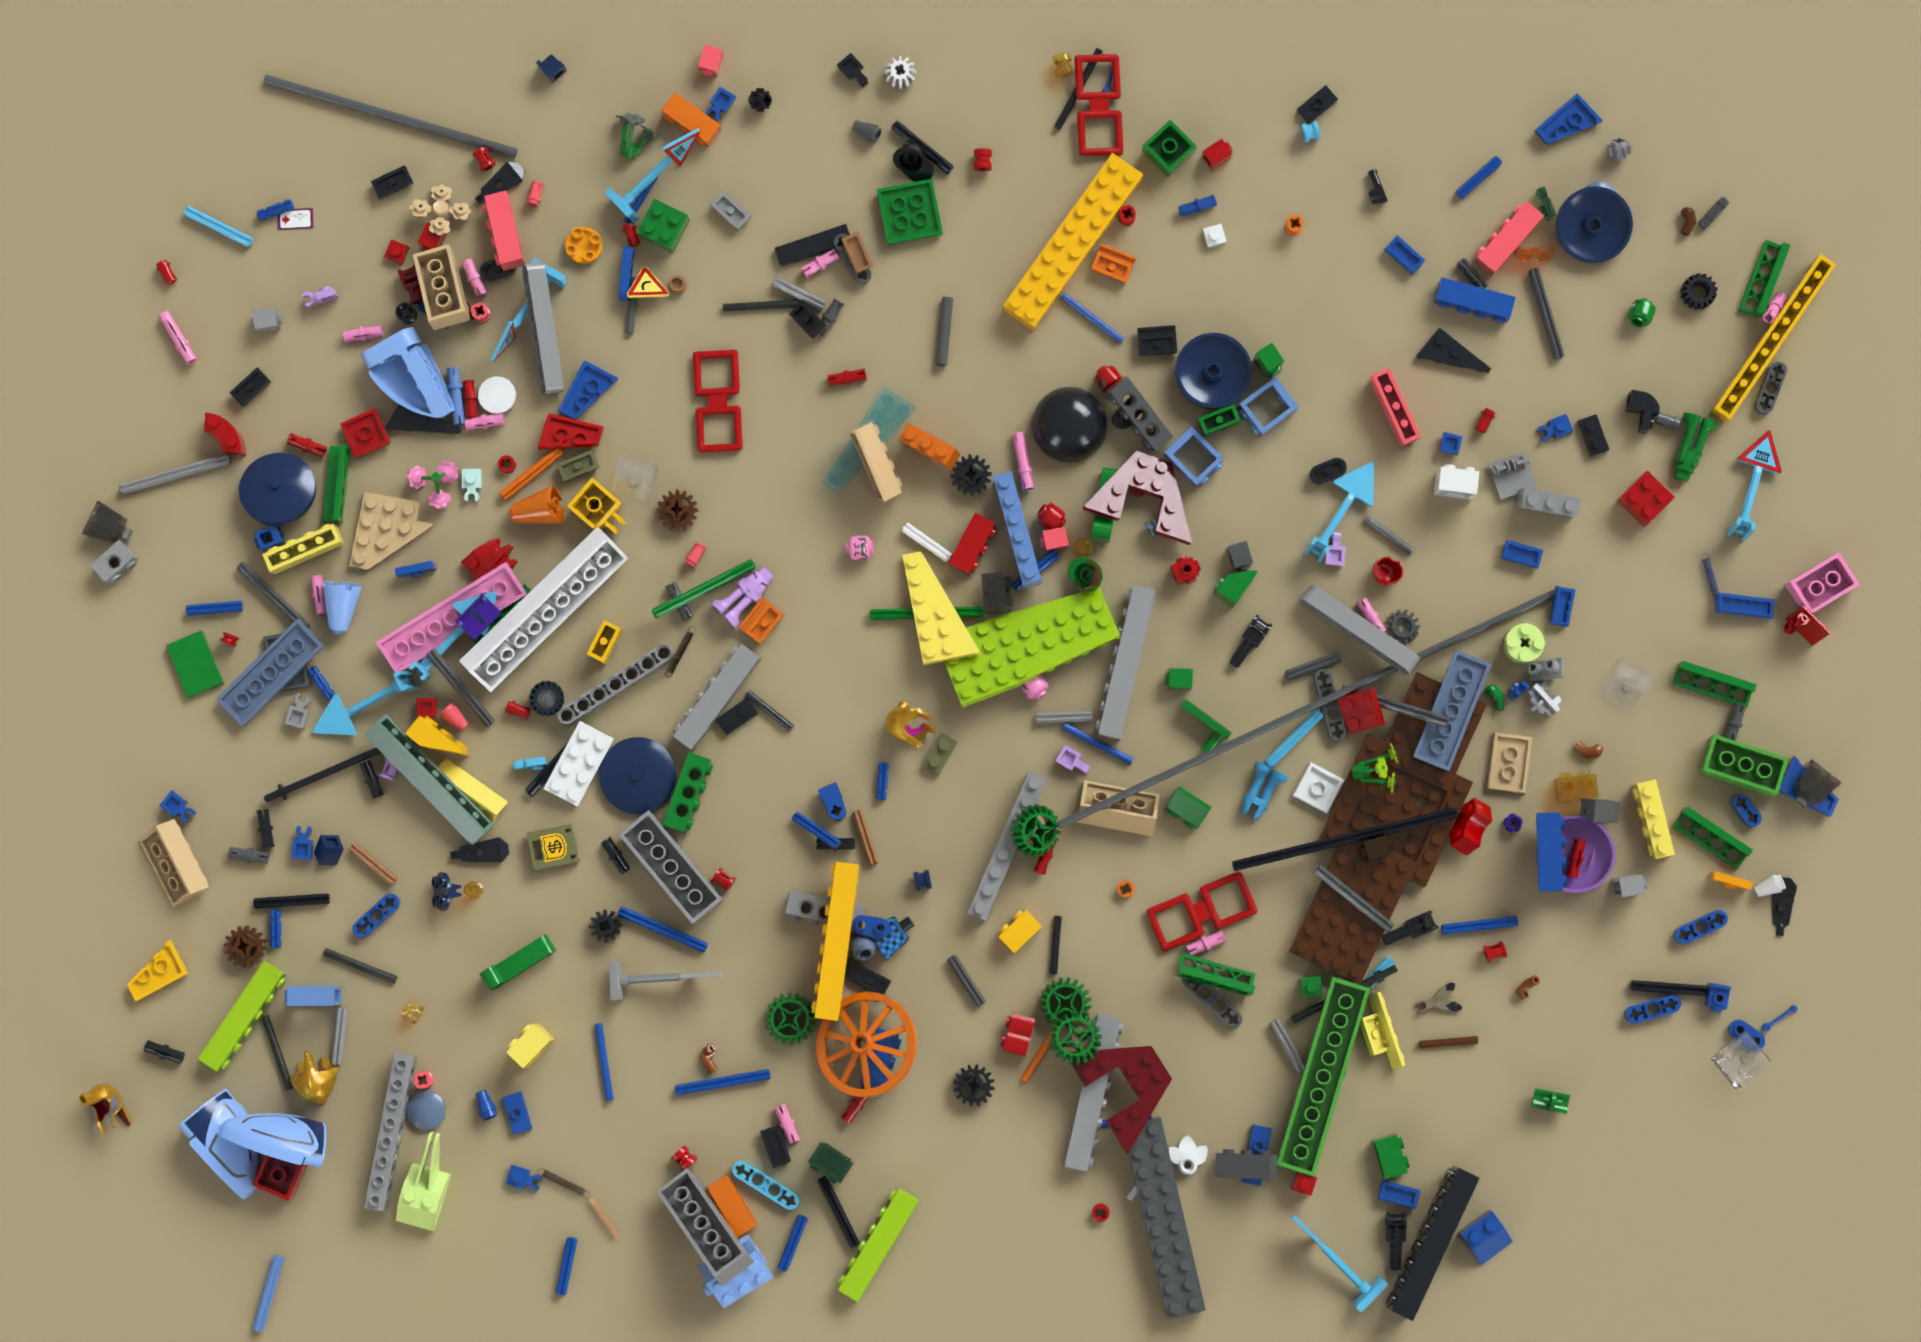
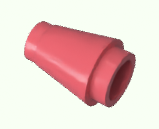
M452 703L440 713L443 716L442 719L460 731L468 724L458 707Z

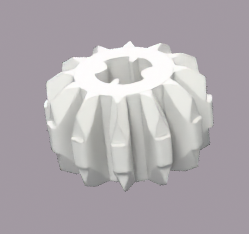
M898 56V61L891 58L892 64L886 63L887 70L884 71V75L887 76L886 81H892V87L898 84L899 89H902V84L909 87V81L914 82L915 80L912 76L916 74V70L913 69L914 63H909V58H905L902 61L901 56ZM897 70L899 72L900 70H903L904 74L902 75L901 73V75H897Z

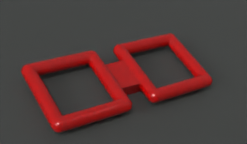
M1117 54L1076 55L1074 58L1076 98L1078 100H1089V111H1079L1077 113L1079 155L1109 156L1112 153L1122 155L1124 152L1122 112L1120 110H1109L1108 99H1119L1121 97L1119 56ZM1112 62L1113 92H1083L1082 63ZM1114 118L1116 148H1086L1085 119Z
M732 349L694 352V393L698 397L708 396V407L695 410L697 451L700 453L740 451L743 448L740 406H728L727 395L740 393L738 351ZM731 357L732 387L702 389L700 359ZM734 413L735 443L705 445L703 415Z
M1237 871L1201 886L1199 891L1203 901L1192 904L1189 895L1184 893L1148 908L1146 914L1161 950L1166 952L1202 937L1204 930L1200 922L1210 918L1215 928L1221 929L1255 915L1258 909L1242 872ZM1237 880L1249 909L1220 920L1209 891ZM1184 903L1195 931L1166 942L1155 914Z

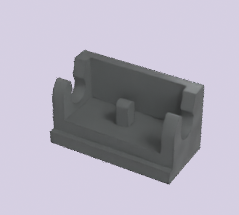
M1580 798V815L1582 818L1586 817V810L1588 809L1590 812L1589 821L1618 822L1620 802Z

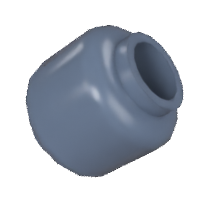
M856 933L850 938L849 948L855 959L861 961L868 960L875 954L876 946L870 936Z

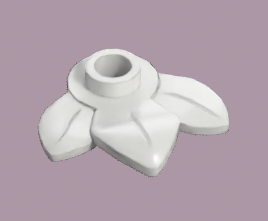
M1188 1135L1180 1141L1179 1148L1169 1147L1171 1161L1177 1164L1180 1172L1185 1175L1193 1174L1197 1169V1165L1202 1164L1206 1160L1208 1153L1207 1146L1196 1147L1194 1141ZM1186 1161H1189L1191 1163V1167L1189 1169H1186L1184 1167V1163Z

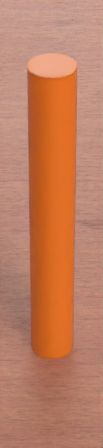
M1049 1034L1020 1078L1026 1083L1051 1045L1049 1044V1039L1053 1037L1049 1036Z

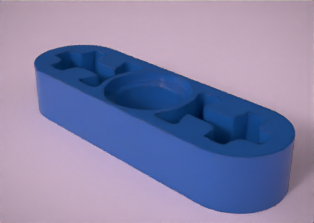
M624 246L619 301H629L627 293L631 287L634 247Z
M395 894L385 895L353 925V933L361 938L369 936L399 908V897ZM388 898L395 899V906H389L385 909L388 911L387 914L379 907L381 904L382 907H385L388 904ZM375 910H379L382 914V918L379 921H374L371 917L372 912ZM366 918L370 923L374 924L373 927L371 925H368L365 928L366 933L358 932L360 929L358 926H364L367 923V921L365 920Z
M1722 910L1712 911L1678 927L1674 931V939L1680 944H1687L1725 926L1728 916ZM1716 913L1718 916L1721 915V923L1719 924V922H1714L1711 924V926H1713V928H1711L1708 920L1710 921L1715 919ZM1699 921L1704 922L1706 925V929L1702 933L1696 930V924ZM1681 930L1683 932L1692 930L1693 933L1686 935V940L1679 938Z
M1668 995L1629 1006L1625 1010L1624 1016L1630 1023H1639L1675 1013L1680 1009L1681 1002L1678 997ZM1671 998V1001L1676 1002V1004L1673 1005L1674 1009H1671V1007H1665L1663 1008L1665 1012L1662 1013V1006L1659 1003V1001H1662V1004L1669 1003V999ZM1652 1003L1658 1008L1655 1015H1651L1647 1011L1648 1006ZM1643 1006L1644 1014L1637 1015L1636 1020L1629 1016L1632 1013V1009L1636 1012L1642 1011L1640 1007Z

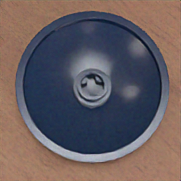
M1599 186L1582 188L1572 193L1562 203L1556 217V235L1562 248L1573 258L1586 263L1605 262L1617 256L1628 244L1633 230L1631 210L1626 201L1611 189Z
M1206 333L1193 338L1183 347L1176 362L1175 376L1180 391L1190 402L1206 409H1221L1234 404L1244 395L1251 381L1252 365L1247 351L1236 339L1221 333Z
M272 453L258 458L248 466L239 483V498L245 511L254 520L271 526L289 524L301 518L310 509L316 496V480L310 467L299 457L288 453Z
M643 737L628 738L615 744L604 756L599 770L600 786L607 800L619 810L630 814H644L648 810L652 812L660 808L672 795L677 778L675 763L669 752L659 743Z

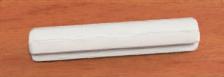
M906 523L903 526V533L944 562L949 561L952 556L949 551L911 524Z

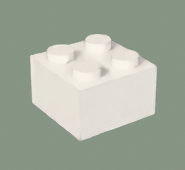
M1445 464L1444 467H1440L1436 472L1433 495L1472 500L1477 495L1480 471H1475L1473 467L1456 469L1455 465Z

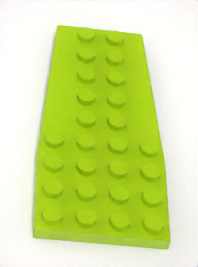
M1098 587L1094 591L1080 592L967 627L966 629L979 649L980 654L947 660L944 663L963 708L1021 686L1038 678L1039 674L1053 671L1055 667L1063 663L1068 664L1072 662V659L1080 655L1085 656L1089 654V651L1097 647L1102 648L1106 646V643L1116 638L1119 640L1120 634L1102 591Z

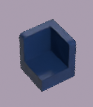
M552 54L542 63L539 60L536 62L538 68L552 83L567 71L564 64L560 60L558 61Z
M320 835L314 850L319 865L338 864L344 849L339 835Z

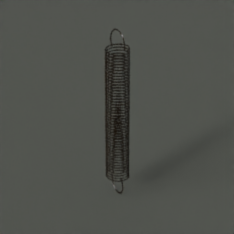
M690 632L689 640H688V635H687V640H686V635H685V641H684L683 650H682V646H681L680 656H679V651H678L677 661H676V656H675V661H674V657H673L672 667H671V673H672V674H673L672 669L675 671V669H676L675 664L678 665V663H679L678 658L681 660V657H682L681 654H684V652H685L684 648H685V649L687 648L688 643L691 641V638L693 637L694 633L691 634V632Z
M543 1173L544 1175H540L548 1177L546 1179L553 1180L552 1182L562 1184L560 1186L567 1187L566 1189L576 1191L574 1193L584 1195L583 1193L585 1192L583 1191H587L583 1188L580 1189L581 1187L578 1185H569L572 1183L567 1182V1180L561 1177L555 1178L558 1177L555 1174Z

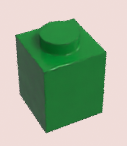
M1169 668V673H1165V684H1168V689H1192L1193 669Z
M1321 976L1299 978L1302 998L1323 995Z

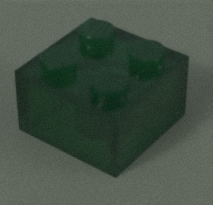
M823 1140L808 1161L811 1164L810 1168L817 1173L824 1172L827 1174L826 1179L834 1184L843 1181L855 1162Z

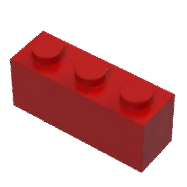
M975 512L948 563L949 566L968 576L971 572L974 573L979 565L977 559L980 555L984 556L988 548L985 544L989 538L993 539L997 531L994 528L996 523Z

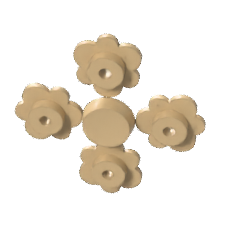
M443 184L431 188V198L437 200L433 207L428 205L426 200L421 201L419 199H415L413 205L410 206V211H412V215L416 218L420 216L427 217V213L431 211L436 216H440L435 220H431L429 231L436 233L438 236L450 232V222L442 217L447 215L448 212L453 215L455 220L460 219L462 221H466L468 215H471V210L467 203H454V207L449 209L445 201L451 199L452 189L445 187Z

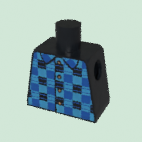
M895 916L887 919L891 930L886 937L870 936L886 960L890 959L910 939L905 932L915 925L909 916L900 922L897 921ZM883 924L877 926V930L880 932L885 928Z

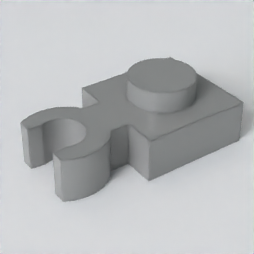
M297 693L295 696L296 707L290 705L285 724L305 729L310 713L309 710H305V707L310 704L311 697L307 696L305 702H301V694Z

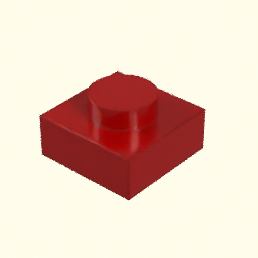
M391 239L384 257L403 265L410 247Z
M416 698L417 718L419 716L424 718L426 716L429 718L437 717V698Z

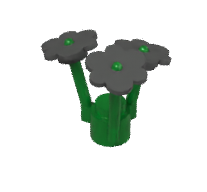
M626 113L625 116L616 115L617 118H620V122H623L620 155L634 159L635 154H640L641 148L648 137L652 138L653 135L659 137L651 128L648 129L640 125L644 128L642 132L645 135L636 147L637 143L631 141L634 126L644 123L645 119L630 113ZM627 124H630V129L626 140Z

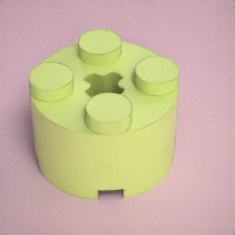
M1528 623L1516 625L1505 634L1503 639L1504 654L1510 661L1519 664L1529 663L1538 658L1545 646L1541 631ZM1525 640L1527 642L1526 646L1521 647V641Z

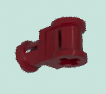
M415 265L403 271L401 269L398 270L400 280L411 297V305L419 304L423 297Z

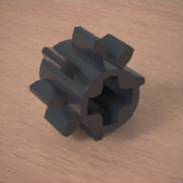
M756 88V91H751L748 101L751 109H756V112H764V109H769L772 98L769 91H764V88Z

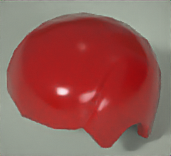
M1390 557L1378 559L1372 569L1374 579L1383 586L1396 584L1403 577L1404 572L1401 562L1392 560Z

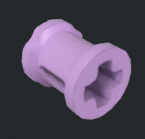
M385 758V765L378 776L395 782L394 777L397 768Z

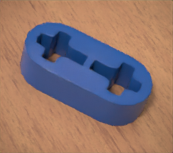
M1744 794L1733 796L1730 801L1731 807L1742 822L1748 827L1759 825L1761 814L1751 800ZM1737 798L1739 800L1744 799V802L1742 804L1746 808L1745 810L1742 806L1737 807ZM1747 811L1750 815L1755 814V823L1753 821L1748 822L1749 815L1746 813Z

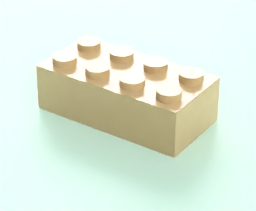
M447 244L413 254L428 322L433 330L469 321L470 316L455 254L450 245Z

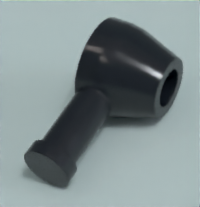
M1372 169L1368 172L1374 188L1369 192L1372 204L1388 202L1378 177L1377 169Z

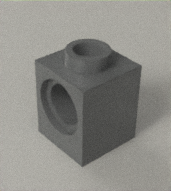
M1247 541L1228 546L1227 551L1233 570L1238 569L1239 572L1250 569L1249 566L1253 564Z

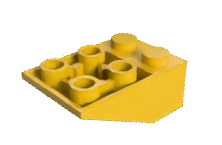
M419 716L405 733L418 745L426 749L468 757L470 755L467 752V746L458 740L454 742L452 740L454 736L443 728L438 729L437 726L439 724L428 716L425 718Z

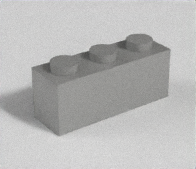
M1524 488L1519 489L1516 508L1575 518L1578 517L1581 498Z

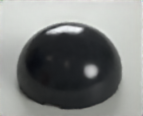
M1062 387L1051 391L1040 400L1032 416V433L1037 445L1046 455L1061 462H1078L1090 457L1101 447L1107 434L1108 422L1102 404L1093 394L1077 387Z

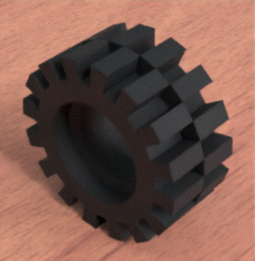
M1701 273L1691 275L1683 283L1680 293H1682L1681 299L1684 298L1685 300L1683 303L1688 304L1689 308L1694 307V310L1708 307L1717 296L1716 291L1718 290L1715 287L1716 282H1712L1711 276L1708 278L1706 277L1707 274L1701 275ZM1702 285L1706 290L1705 297L1696 298L1692 294L1693 286Z

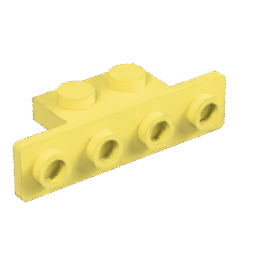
M1381 992L1368 995V1000L1373 1014L1361 1018L1360 1022L1369 1054L1374 1056L1386 1051L1392 1069L1404 1067V1056L1400 1051L1398 1039L1394 1033L1391 1018L1385 1006V1000Z

